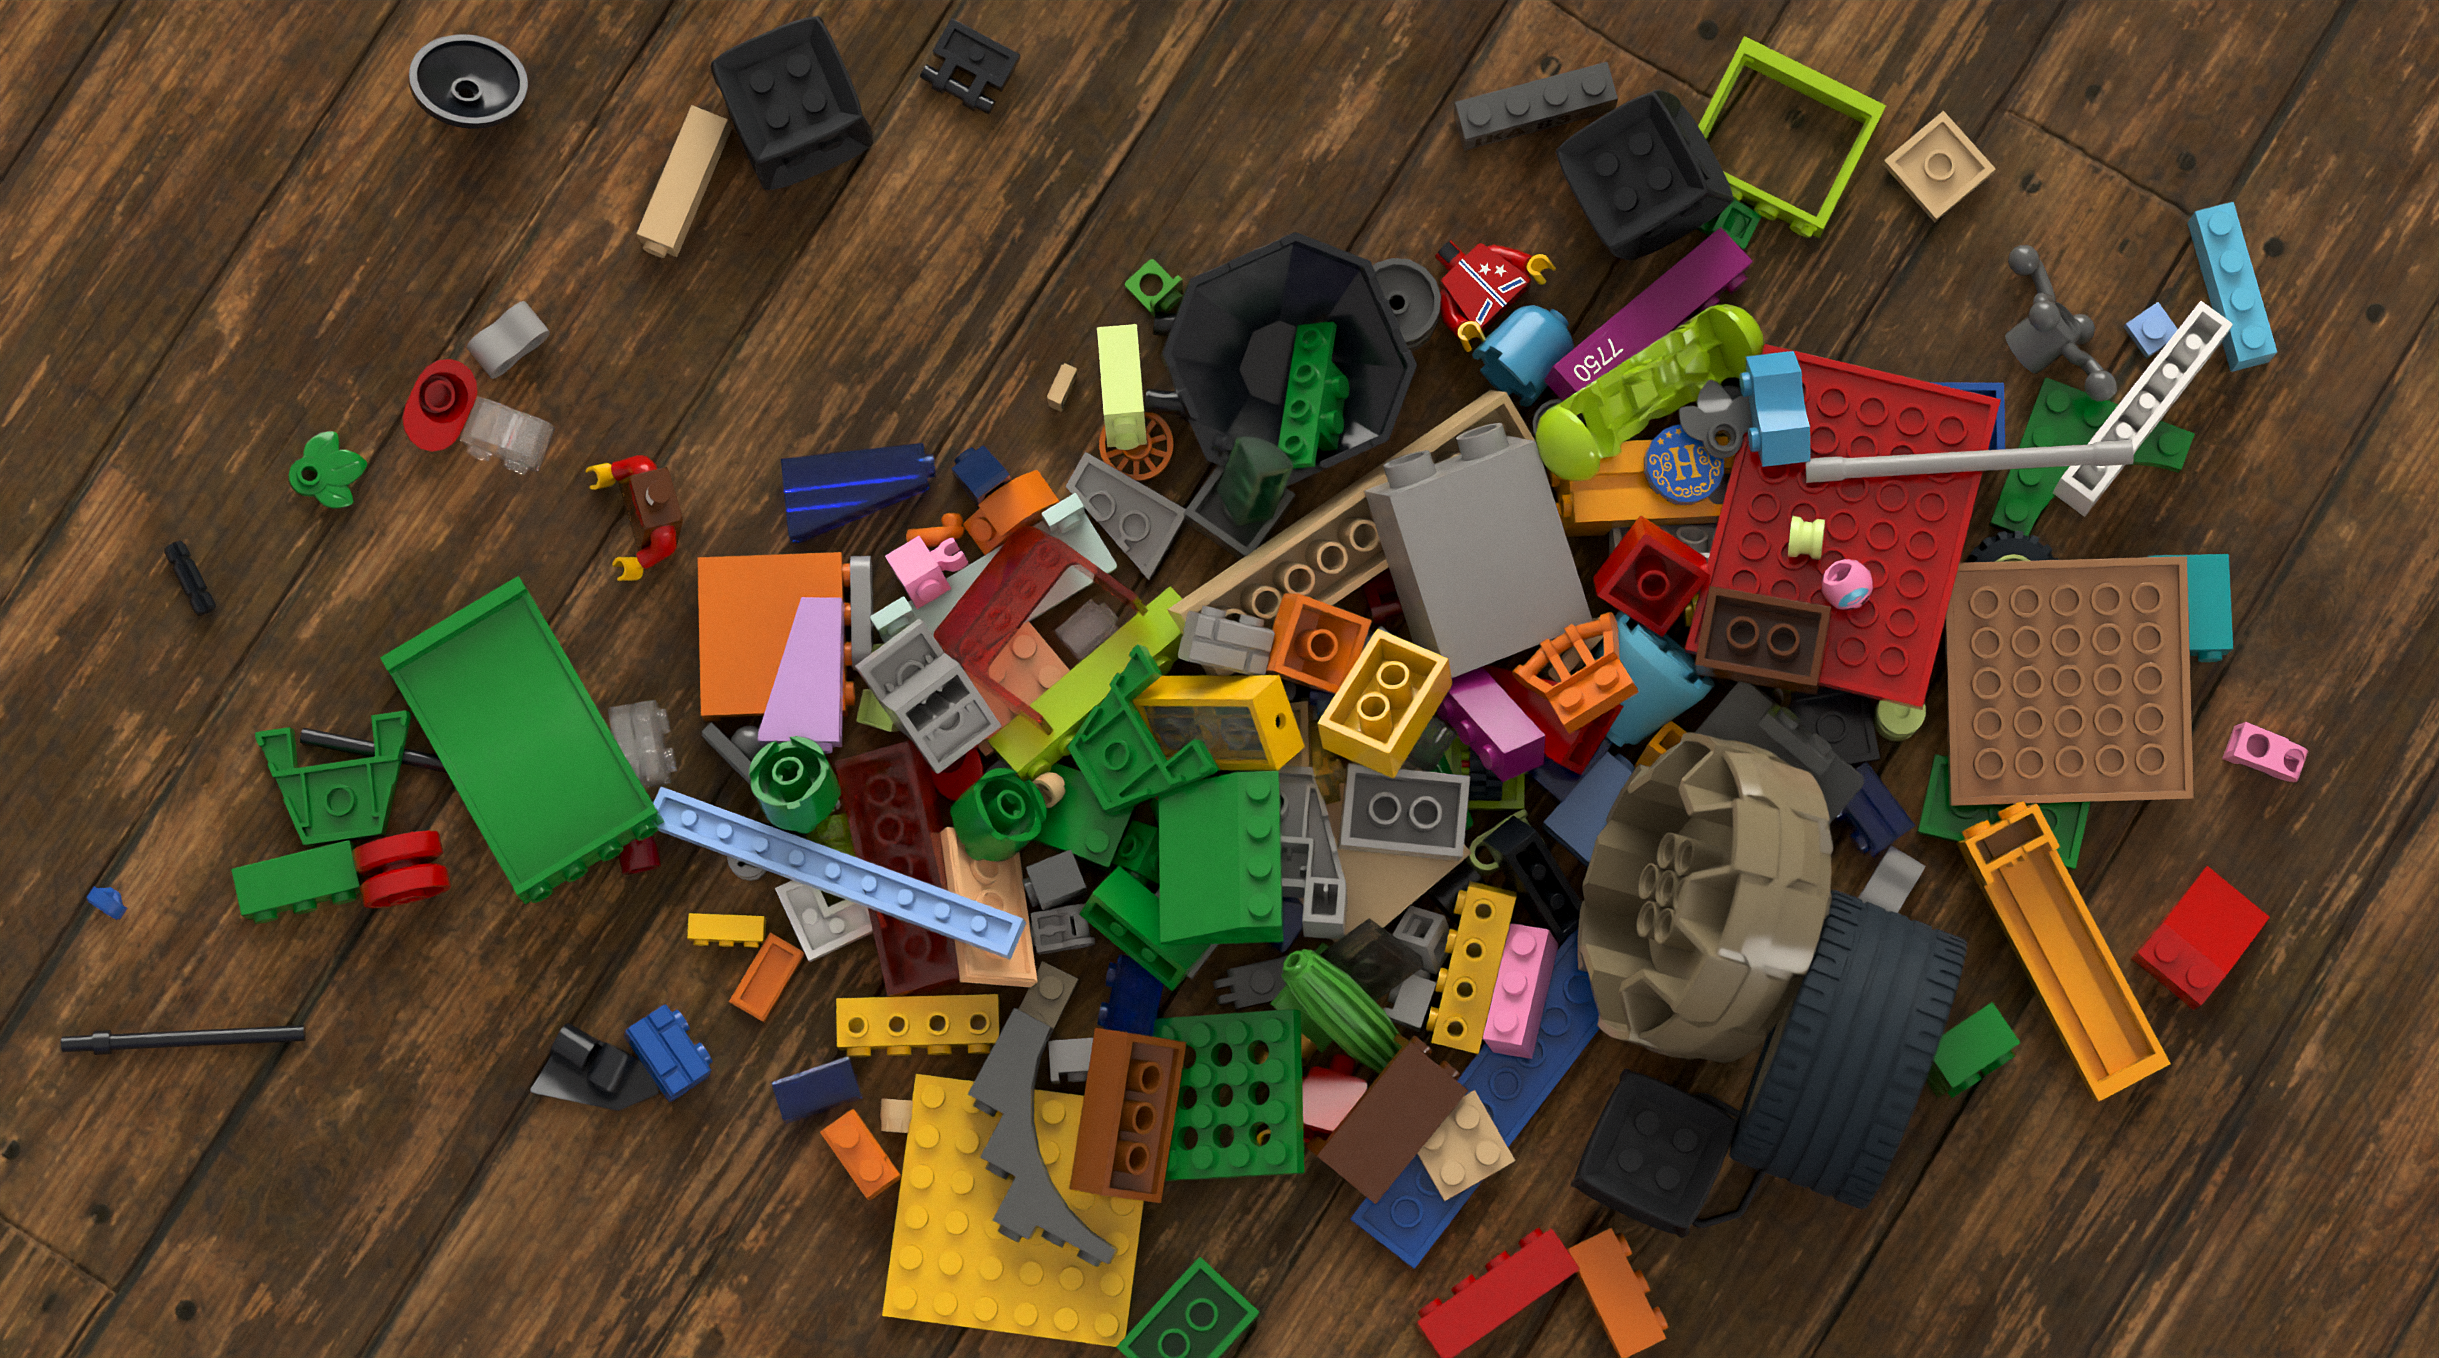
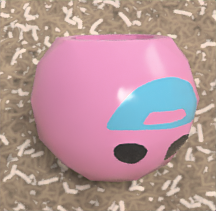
M1845 559L1834 562L1825 571L1821 581L1824 598L1834 607L1842 610H1852L1861 607L1870 598L1873 590V580L1870 571L1857 560Z

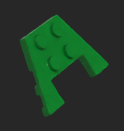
M1139 644L1128 655L1131 657V660L1123 672H1117L1110 682L1111 690L1101 705L1094 706L1067 747L1102 808L1110 813L1210 776L1220 770L1204 742L1195 738L1167 761L1133 704V699L1163 675L1148 649Z
M405 710L371 715L375 748L374 757L298 768L293 728L287 727L255 732L259 747H262L268 761L267 765L273 778L276 779L284 797L283 801L303 845L310 847L347 840L353 841L386 836L411 721L410 712Z

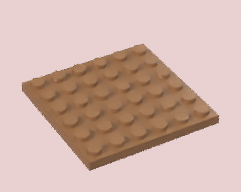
M2187 556L1960 563L1944 623L1949 805L2015 804L2022 801L2025 803L2194 799Z

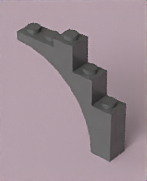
M1014 1008L968 1095L976 1099L973 1106L992 1117H995L997 1111L1003 1113L980 1156L988 1161L985 1169L1007 1180L1009 1174L1016 1176L993 1221L1001 1224L998 1229L999 1233L1018 1243L1022 1236L1028 1240L1032 1239L1039 1226L1044 1229L1041 1237L1059 1247H1063L1065 1242L1072 1244L1080 1249L1077 1256L1096 1267H1099L1101 1261L1111 1264L1118 1249L1092 1232L1068 1207L1053 1184L1040 1153L1034 1122V1090L1041 1056L1053 1028Z

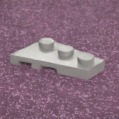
M1085 452L1066 487L1072 494H1077L1084 508L1113 538L1115 543L1128 555L1147 579L1151 580L1184 523V512L1186 509Z

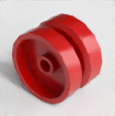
M417 831L378 839L355 848L352 851L356 871L363 875L372 876L360 886L364 907L383 908L409 904L448 891L451 888L447 868L440 864L431 863L444 853L439 832Z

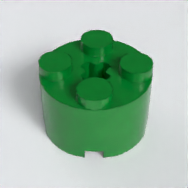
M793 736L789 737L791 741L779 744L777 741H773L764 746L752 760L749 776L751 789L765 817L773 825L781 829L793 830L804 834L813 831L817 824L822 822L833 811L841 795V789L822 748L808 738Z
M996 768L988 771L968 788L951 807L950 814L955 831L964 844L968 856L976 861L985 859L1000 862L1012 858L1038 836L1041 831L1042 822L1046 820L1047 810L1041 792L1029 779L1024 782L1015 776L1017 772L1012 769Z

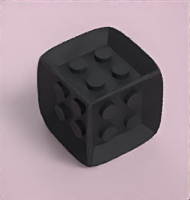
M819 16L799 19L749 39L722 53L710 64L712 75L721 90L736 132L764 190L779 189L808 179L856 157L873 144L871 127L862 115L860 102L851 78L823 19Z
M1654 90L1624 103L1575 133L1556 150L1562 172L1592 228L1601 241L1609 248V251L1614 256L1624 260L1633 261L1666 247L1716 217L1734 201L1728 180L1697 123L1681 104L1678 97L1664 90Z
M1626 1068L1621 1072L1620 1083L1614 1089L1597 1121L1579 1162L1575 1178L1571 1181L1570 1186L1576 1187L1595 1201L1658 1230L1684 1238L1689 1234L1690 1225L1699 1214L1730 1148L1735 1128L1739 1121L1694 1095L1651 1076L1633 1072Z

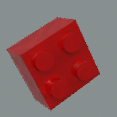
M1640 515L1594 575L1593 579L1598 597L1663 637L1709 578L1710 572L1705 556Z

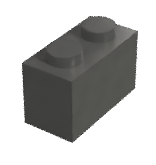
M1072 850L1026 867L1029 878L1022 881L1032 907L1041 905L1042 911L1051 910L1088 897L1086 885Z

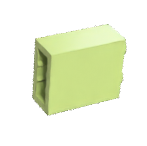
M1137 324L1097 327L1107 447H1116L1121 450L1134 449L1138 445L1147 444Z

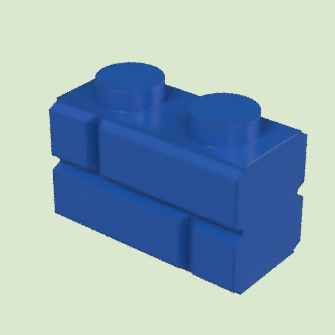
M665 1004L625 1030L624 1038L670 1103L689 1089L706 1080L711 1073L708 1065L713 1061L705 1047L700 1042L694 1045L686 1034L690 1027L680 1011L676 1009L671 1012Z

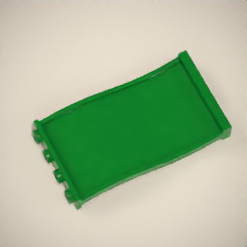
M519 576L380 657L421 725L484 839L512 884L515 893L525 905L529 902L538 903L543 901L553 893L554 887L565 881L573 882L580 879L588 872V867L600 860L608 861L615 858L623 851V846L635 839L640 841L652 836L658 830L657 826L665 822Z

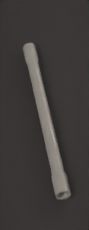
M2132 440L2095 442L2088 445L1876 457L1810 458V461L1805 462L1806 482L1810 483L1842 481L1847 478L2076 465L2133 464L2134 456Z

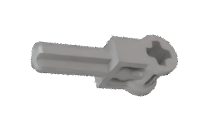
M1085 904L1069 905L1030 913L1032 922L1029 924L1032 945L1036 946V951L1039 955L1095 945V938L1090 937L1088 921L1079 915ZM1073 919H1074V922H1075L1076 935L1074 934V928H1073V922H1072Z

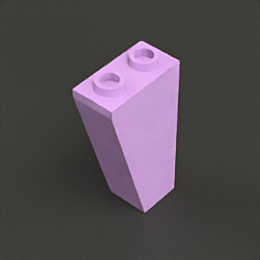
M801 597L758 732V742L762 747L773 741H777L778 744L791 741L789 737L793 736L805 737L816 742L822 748L824 754L832 753V747H842L845 604L842 598Z

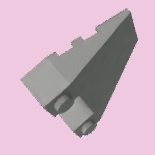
M1284 765L1278 770L1281 787L1283 897L1304 898L1302 918L1304 937L1344 940L1348 904L1347 886L1316 767ZM1231 770L1230 774H1231V773H1236V772H1256V771H1249V770Z

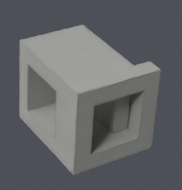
M1410 905L1391 936L1394 942L1400 943L1408 966L1437 975L1449 953L1444 952L1450 930L1445 916Z
M1408 966L1403 981L1394 980L1387 1002L1394 1004L1393 1010L1384 1008V1011L1393 1023L1418 1032L1420 1031L1436 986V982L1429 980L1430 973Z
M1093 1038L1048 1041L1052 1085L1061 1084L1060 1076L1066 1075L1068 1076V1082L1087 1081Z

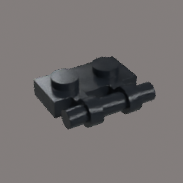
M951 18L932 51L933 56L944 61L940 70L926 65L920 74V78L932 84L931 89L941 94L947 92L962 100L963 106L973 111L977 108L989 115L996 101L983 94L985 89L989 85L1002 92L1018 65L1021 56L1015 51ZM957 68L975 77L970 87L953 78Z

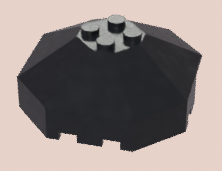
M1293 232L1275 242L1255 249L1189 280L1160 358L1207 461L1282 489L1389 441L1417 364L1401 334L1398 321L1388 299L1384 296L1370 260ZM1334 322L1337 328L1331 361L1347 377L1349 382V395L1344 401L1342 414L1344 428L1342 433L1339 434L1337 450L1322 451L1318 447L1315 467L1278 470L1275 467L1297 326Z

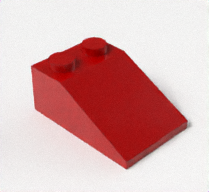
M2206 866L2131 959L2194 1010L2206 1001L2270 917L2211 868Z

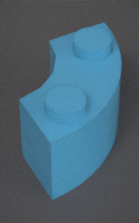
M1794 351L1746 356V372L1740 373V388L1742 396L1749 397L1753 428L1748 429V441L1751 452H1758L1762 467L1810 461V425L1804 403L1802 371Z

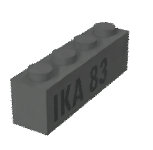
M1608 62L1457 101L1454 105L1453 115L1463 150L1466 151L1609 113L1616 109L1618 97Z

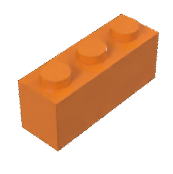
M1610 1228L1567 1249L1580 1268L1576 1273L1618 1358H1628L1666 1339L1663 1331L1669 1328L1658 1306L1653 1309L1651 1308L1645 1296L1646 1293L1650 1292V1288L1640 1269L1633 1272L1626 1258L1632 1255V1252L1622 1233L1615 1235L1613 1229Z

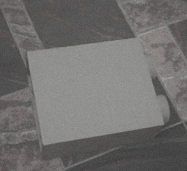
M1502 423L1481 426L1459 435L1456 440L1461 454L1433 464L1430 451L1428 450L1410 453L1393 459L1383 465L1388 482L1364 491L1413 643L1448 658L1452 678L1536 646L1547 638L1549 640L1554 639L1565 633L1564 628L1572 623L1574 626L1593 621L1543 462L1538 452L1537 443L1528 439L1506 437Z

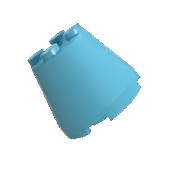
M1619 611L1615 615L1619 636V658L1639 690L1637 694L1620 703L1624 707L1606 734L1613 743L1622 747L1625 743L1636 745L1702 700L1715 684L1709 676H1705L1702 679L1699 674H1696L1695 661L1692 659V656L1689 653H1685V649L1667 633L1661 637L1627 614ZM1603 638L1593 656L1595 661L1604 656Z

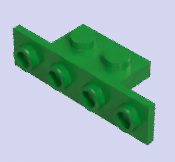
M1334 322L1297 326L1275 467L1278 470L1315 467L1318 447L1322 451L1337 450L1339 434L1342 433L1344 428L1342 414L1344 401L1349 395V382L1347 377L1331 361L1337 328Z

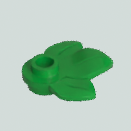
M336 432L320 433L306 443L303 458L296 460L290 467L288 474L289 484L296 493L302 496H314L325 507L333 509L344 508L353 504V497L348 485L356 481L363 474L367 467V461L355 452L339 450V438ZM305 470H311L315 473L316 479L307 481L302 477L301 473Z

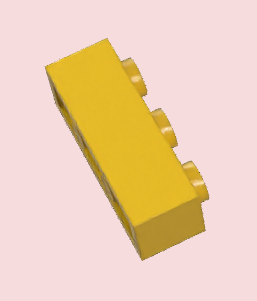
M689 913L687 938L689 941H694L693 945L708 946L709 942H719L718 946L734 947V943H744V947L759 948V944L765 942L766 918L764 916Z

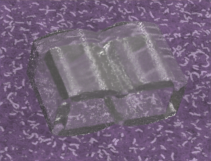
M477 396L460 441L468 447L466 453L484 461H489L491 456L505 460L503 467L525 475L527 469L538 472L555 428L545 420Z

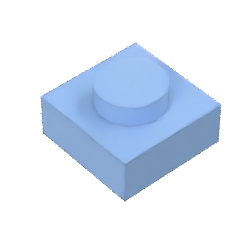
M2159 302L2130 320L2124 326V329L2146 359L2164 348L2178 330Z

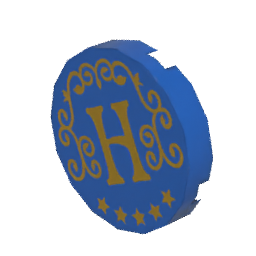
M1675 425L1664 429L1651 441L1644 456V474L1650 488L1657 495L1660 494L1666 498V501L1675 505H1692L1705 500L1719 486L1724 474V459L1710 455L1705 450L1702 441L1689 437L1681 425Z

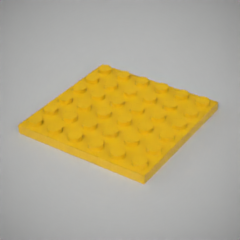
M916 1074L912 1099V1118L907 1134L882 1316L1117 1347L1126 1337L1144 1201L1102 1196L1069 1189L1084 1096L1035 1089L1034 1122L1040 1153L1050 1178L1062 1198L1092 1232L1118 1249L1111 1264L1101 1261L1099 1267L1079 1258L1077 1254L1080 1249L1072 1244L1065 1242L1063 1247H1059L1041 1237L1044 1229L1039 1226L1032 1239L1028 1240L1022 1236L1019 1243L998 1232L1001 1224L993 1221V1218L1016 1176L1009 1174L1007 1180L985 1169L988 1161L980 1156L1003 1113L997 1111L995 1117H992L973 1106L976 1099L968 1095L975 1081Z

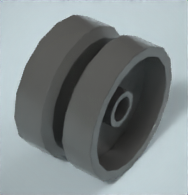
M1391 258L1373 265L1377 275L1376 278L1385 298L1388 299L1390 304L1392 303L1395 307L1397 303L1404 305L1400 310H1392L1408 349L1411 352L1416 351L1430 340L1438 325L1441 295L1437 282L1425 267L1410 259Z

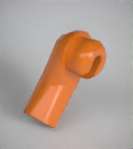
M958 513L944 514L941 518L942 527L908 529L906 540L909 542L920 536L927 548L939 547L943 541L949 538L957 540L961 538L965 531V527H962L963 517Z

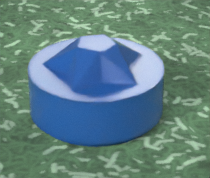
M94 886L86 897L89 903L115 920H120L128 909L123 905L121 894L111 887L97 888Z

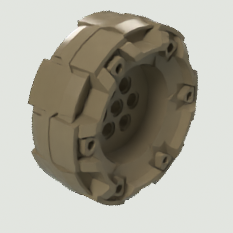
M1683 733L1681 742L1668 749L1651 767L1641 764L1636 767L1612 805L1606 818L1607 825L1596 838L1582 886L1584 900L1580 909L1578 927V970L1589 973L1591 989L1600 1015L1597 1026L1604 1033L1613 1038L1644 1046L1648 1050L1681 1059L1701 1058L1725 1064L1744 1057L1765 1040V1035L1784 1016L1785 1008L1798 991L1813 959L1823 921L1829 915L1832 900L1830 883L1833 844L1828 824L1830 819L1823 793L1810 772L1792 767L1775 754L1763 748L1744 742L1726 741L1697 733Z

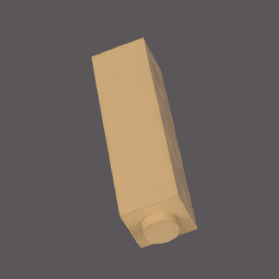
M691 105L636 233L640 242L644 244L643 249L661 258H665L666 253L675 257L678 256L732 130L728 119Z

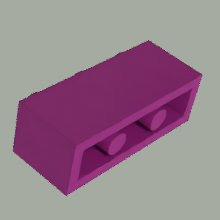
M1483 667L1452 678V686L1436 711L1442 720H1447L1457 731L1460 740L1465 745H1469L1478 754L1486 769L1492 770L1502 782H1505L1544 764L1545 735Z

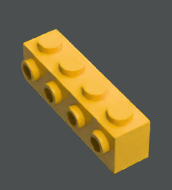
M1469 881L1467 891L1459 889L1454 913L1461 915L1458 930H1449L1444 951L1452 954L1449 968H1440L1435 991L1443 994L1439 1008L1431 1006L1426 1030L1433 1032L1431 1043L1479 1054L1517 892Z
M998 994L836 998L837 1047L839 1050H847V1057L871 1056V1050L887 1049V1056H909L913 1048H927L928 1055L952 1054V1047H968V1054H989L992 1046L995 1045L1001 1034L1000 997Z

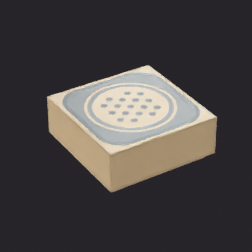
M1065 363L1061 365L1047 395L1049 407L1060 412L1063 411L1078 379L1076 368Z

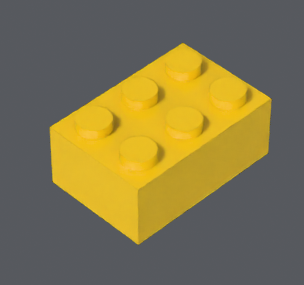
M1377 629L1318 721L1322 747L1394 779L1452 686L1449 659Z

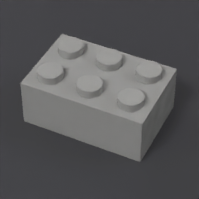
M1348 764L1345 771L1338 849L1460 861L1463 857L1470 776L1399 769L1393 779L1363 765Z

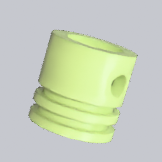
M1879 700L1873 711V723L1876 731L1882 737L1891 741L1908 739L1922 725L1926 716V706L1924 704L1923 709L1919 710Z

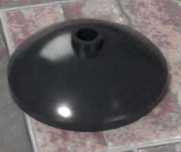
M450 35L433 40L416 53L409 69V88L417 104L433 118L455 127L479 129L501 124L512 118L521 109L526 99L528 80L522 63L506 47L484 37Z

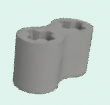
M522 301L508 309L492 325L475 335L469 341L466 348L489 377L494 379L508 371L524 355L541 345L548 338L550 331L525 301Z
M1890 845L1858 898L1862 899L1863 903L1869 902L1885 908L1887 912L1893 911L1898 913L1926 866Z

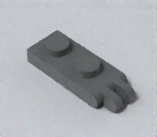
M1288 956L1226 970L1228 978L1212 982L1214 990L1227 987L1231 989L1230 994L1216 997L1217 1005L1234 1003L1235 1010L1272 1002L1287 985L1282 978L1284 961Z

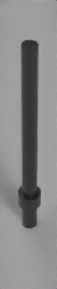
M305 1025L123 1034H112L111 1030L94 1031L93 1035L62 1036L61 1050L62 1052L93 1051L94 1055L112 1054L113 1050L296 1042L306 1040Z

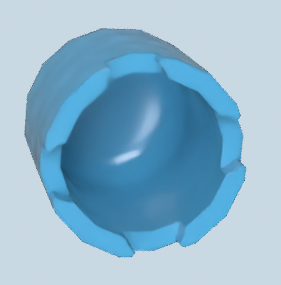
M1535 305L1520 307L1474 350L1473 358L1482 359L1485 365L1480 371L1498 391L1507 392L1508 396L1513 392L1522 398L1520 405L1524 407L1531 406L1548 387L1544 380L1551 368L1574 349L1571 334L1567 329L1569 323L1560 312L1554 309L1548 311Z

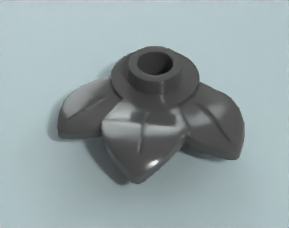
M1712 379L1708 380L1699 392L1697 407L1686 406L1679 409L1680 424L1685 433L1693 439L1702 441L1705 450L1716 458L1725 459L1736 454L1742 445L1743 434L1747 433L1749 428H1753L1749 397L1739 396L1732 401L1728 393ZM1716 433L1726 434L1728 444L1725 446L1719 445L1715 440Z

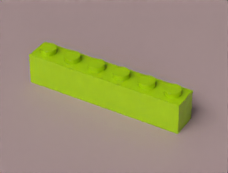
M1171 586L988 740L1000 761L1008 769L1017 772L1015 776L1024 782L1028 779L1032 782L1041 774L1050 772L1053 764L1063 756L1071 754L1067 747L1094 706L1101 705L1111 690L1110 682L1117 672H1123L1131 660V657L1128 655L1137 644L1148 649L1163 674L1162 676L1169 672L1173 663L1179 659L1178 652L1183 636L1167 610L1182 600Z

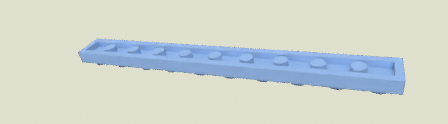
M660 787L655 798L654 805L665 821L657 826L660 832L1009 960L1012 958L1026 925L1025 920L1021 917L667 788Z

